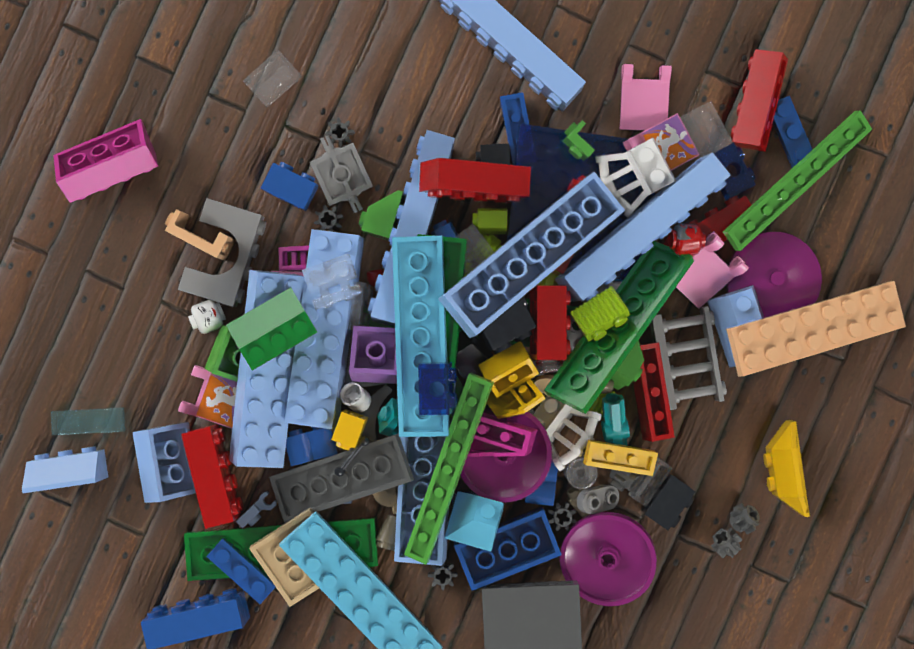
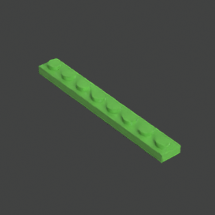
M854 111L723 231L735 251H741L872 130L861 111Z
M469 373L449 428V436H446L404 553L405 556L425 565L429 563L494 384L493 381L473 373Z

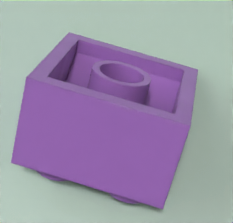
M353 326L349 366L351 381L397 384L395 328Z

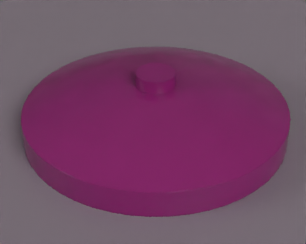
M766 232L758 234L741 251H734L728 266L736 256H739L749 269L726 284L727 293L753 285L764 318L816 303L822 284L820 264L811 248L799 238L783 232Z
M490 407L483 411V413L496 416ZM529 412L502 419L537 429L530 454L526 456L501 457L467 456L461 477L466 485L477 495L498 502H513L531 495L545 481L552 463L551 440L543 424Z
M599 512L588 515L577 521L569 529L561 547L562 555L560 556L563 576L566 581L577 580L580 597L591 603L602 606L627 604L640 597L653 581L657 564L653 540L642 525L626 515L614 512Z

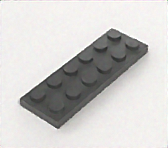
M399 433L363 446L345 468L343 476H336L334 471L337 467L342 466L355 448L269 477L284 522L290 521L310 507L313 512H318L413 481L414 477Z

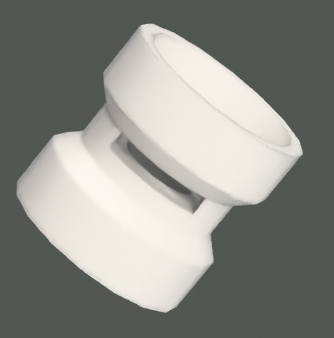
M351 382L341 389L340 399L351 410L361 413L369 408L371 396L359 384Z

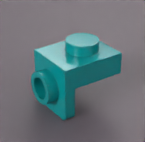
M391 398L377 414L380 434L392 436L399 433L398 399Z

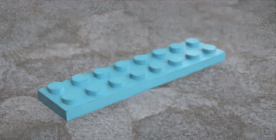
M443 236L392 237L399 437L449 436L446 308L438 300L445 293Z
M317 511L279 543V546L378 649L443 648L435 636Z

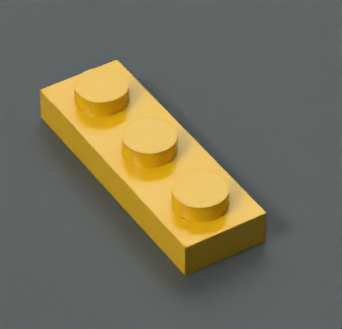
M588 439L583 463L587 466L653 476L658 452Z

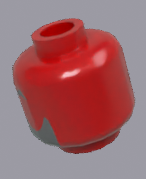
M677 224L668 234L669 248L673 249L677 255H696L700 252L701 247H704L706 244V234L701 231L700 226L697 224Z

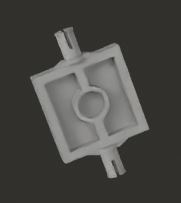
M329 135L325 136L329 145H327L324 137L320 138L326 152L321 157L310 161V165L329 206L340 201H349L353 213L358 212L354 203H356L358 210L361 211L363 208L357 196L362 191L373 187L354 143L334 148Z

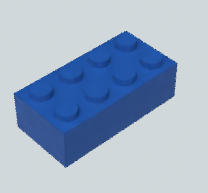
M542 506L499 523L491 552L454 541L455 550L472 591L562 555Z
M236 588L223 591V595L214 597L213 594H206L200 596L198 601L190 602V599L176 602V606L167 608L165 604L152 608L153 611L147 613V616L141 621L146 648L156 649L243 628L250 619L244 590L237 591Z

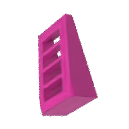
M309 246L278 247L279 271L306 270ZM287 252H291L292 265L289 266ZM297 252H300L301 265H298Z

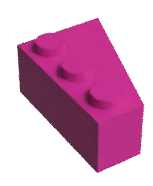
M483 413L467 456H526L532 451L537 429Z

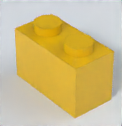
M521 341L479 364L484 378L494 382L491 390L496 398L539 374Z
M347 409L343 410L331 440L336 441L337 447L345 450L356 448L362 437L368 417Z

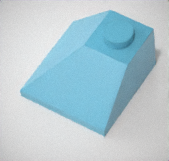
M458 491L445 539L491 552L504 503Z

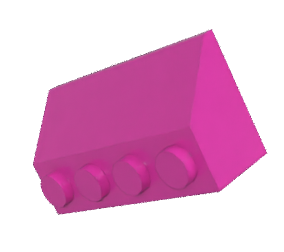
M141 119L53 155L56 183L70 203L82 200L88 195L104 191L112 185L128 181L136 175L150 172L153 168L158 167L155 150Z

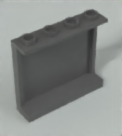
M577 580L488 584L482 587L485 649H582L580 595Z

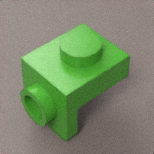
M582 120L578 124L573 122L564 132L567 136L562 142L570 148L569 152L571 155L584 161L595 150L577 134L586 124Z

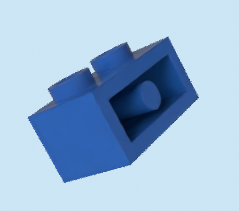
M281 162L280 165L273 163L261 189L307 211L319 187L314 183L315 178L302 172L301 176L292 172L294 168L286 163Z

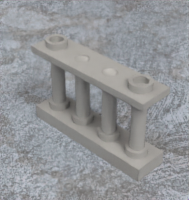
M708 306L699 308L700 315L666 320L665 318L662 319L661 314H659L650 323L652 342H659L670 410L677 409L676 403H679L680 400L714 395L715 401L721 402L724 401V395L727 394L725 382L721 381L712 330V325L715 324L714 314L712 310L709 311ZM702 324L704 338L673 344L665 340L664 333H667L670 329ZM706 348L708 362L680 367L670 366L668 356H671L672 353ZM710 371L712 385L680 391L673 387L672 380L676 379L677 376Z

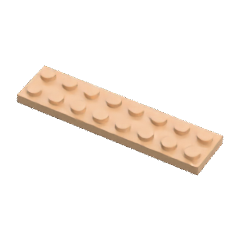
M890 281L726 330L738 377L901 329L906 327L895 281Z

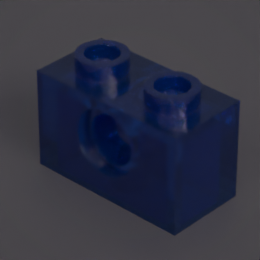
M732 143L714 152V155L726 170L728 165H733L737 170L736 176H729L725 180L727 184L720 190L725 200L756 185L754 182L756 180L755 174L744 163L743 159H745V156L739 146L736 147L735 143Z
M452 362L419 363V415H450L453 412V408H457V394L453 393L452 383H456V368H452ZM434 382L443 384V394L438 395L433 391L432 385Z

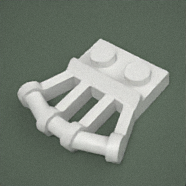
M654 138L625 153L595 157L596 163L599 164L601 181L625 209L624 215L627 218L632 215L648 195L676 181ZM628 160L630 165L609 175L608 161ZM633 170L638 180L617 190L612 181ZM640 185L644 190L632 205L621 197V195Z
M546 396V399L533 414L543 424L550 437L553 454L552 460L559 471L565 469L566 464L584 454L583 450L587 446L588 439L594 440L593 436L597 422L602 417L601 414L593 411H588L584 414L549 396ZM573 415L588 419L585 431L570 421ZM565 425L581 436L575 445L559 434ZM555 438L570 449L561 457L552 444Z

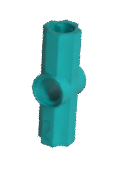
M616 393L606 394L602 398L604 418L601 421L604 441L607 443L628 446L627 438L630 437L627 418L625 417V402L623 396Z

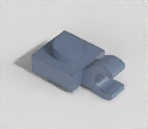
M268 491L261 494L258 501L236 521L242 528L247 524L252 527L261 518L258 514L261 510H271L277 505V500L272 504L265 502V497L269 494Z

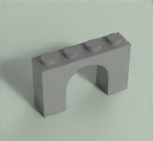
M206 198L199 221L228 230L233 234L239 246V256L235 265L229 271L219 275H211L185 267L178 290L232 307H237L238 303L241 304L245 296V290H243L245 280L248 281L249 270H252V267H249L251 260L256 258L259 251L257 241L259 235L262 236L266 228L265 217Z

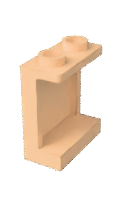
M178 209L174 213L171 212L165 222L167 226L165 231L218 259L226 260L236 242L235 239L219 232L214 243H211L185 229L190 215Z

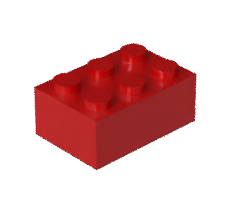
M535 286L530 290V315L537 326L531 330L533 334L530 336L531 359L567 360V355L570 354L571 345L570 340H567V330H570L571 320L570 315H567V305H570L571 296L570 291H567V286Z

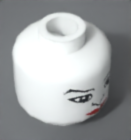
M206 300L192 306V315L188 316L193 330L198 328L202 334L219 329L223 324V320H226L220 303H215L213 300Z

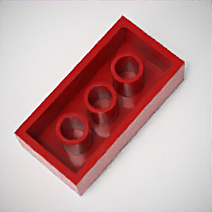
M436 158L420 162L419 192L428 193L427 197L431 198L450 196V199L454 200L473 198V201L487 202L488 200H495V203L501 204L520 202V198L530 197L531 167Z
M213 424L182 433L181 436L205 529L234 522L242 515L243 503L241 497L236 495L237 479L235 474H231L229 465L232 462L229 461V451H225L223 442L226 441L223 428H219V424Z

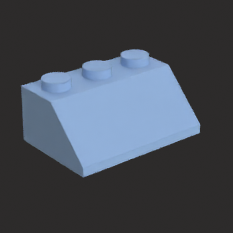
M753 285L711 298L707 301L710 311H713L715 326L729 367L736 366L726 329L764 318Z
M189 422L132 432L145 503L162 502L196 493L181 436L182 433L190 431Z
M96 446L81 448L82 453L73 454V450L58 452V456L49 457V453L34 455L35 460L26 462L22 493L96 483L108 478L105 450H97Z

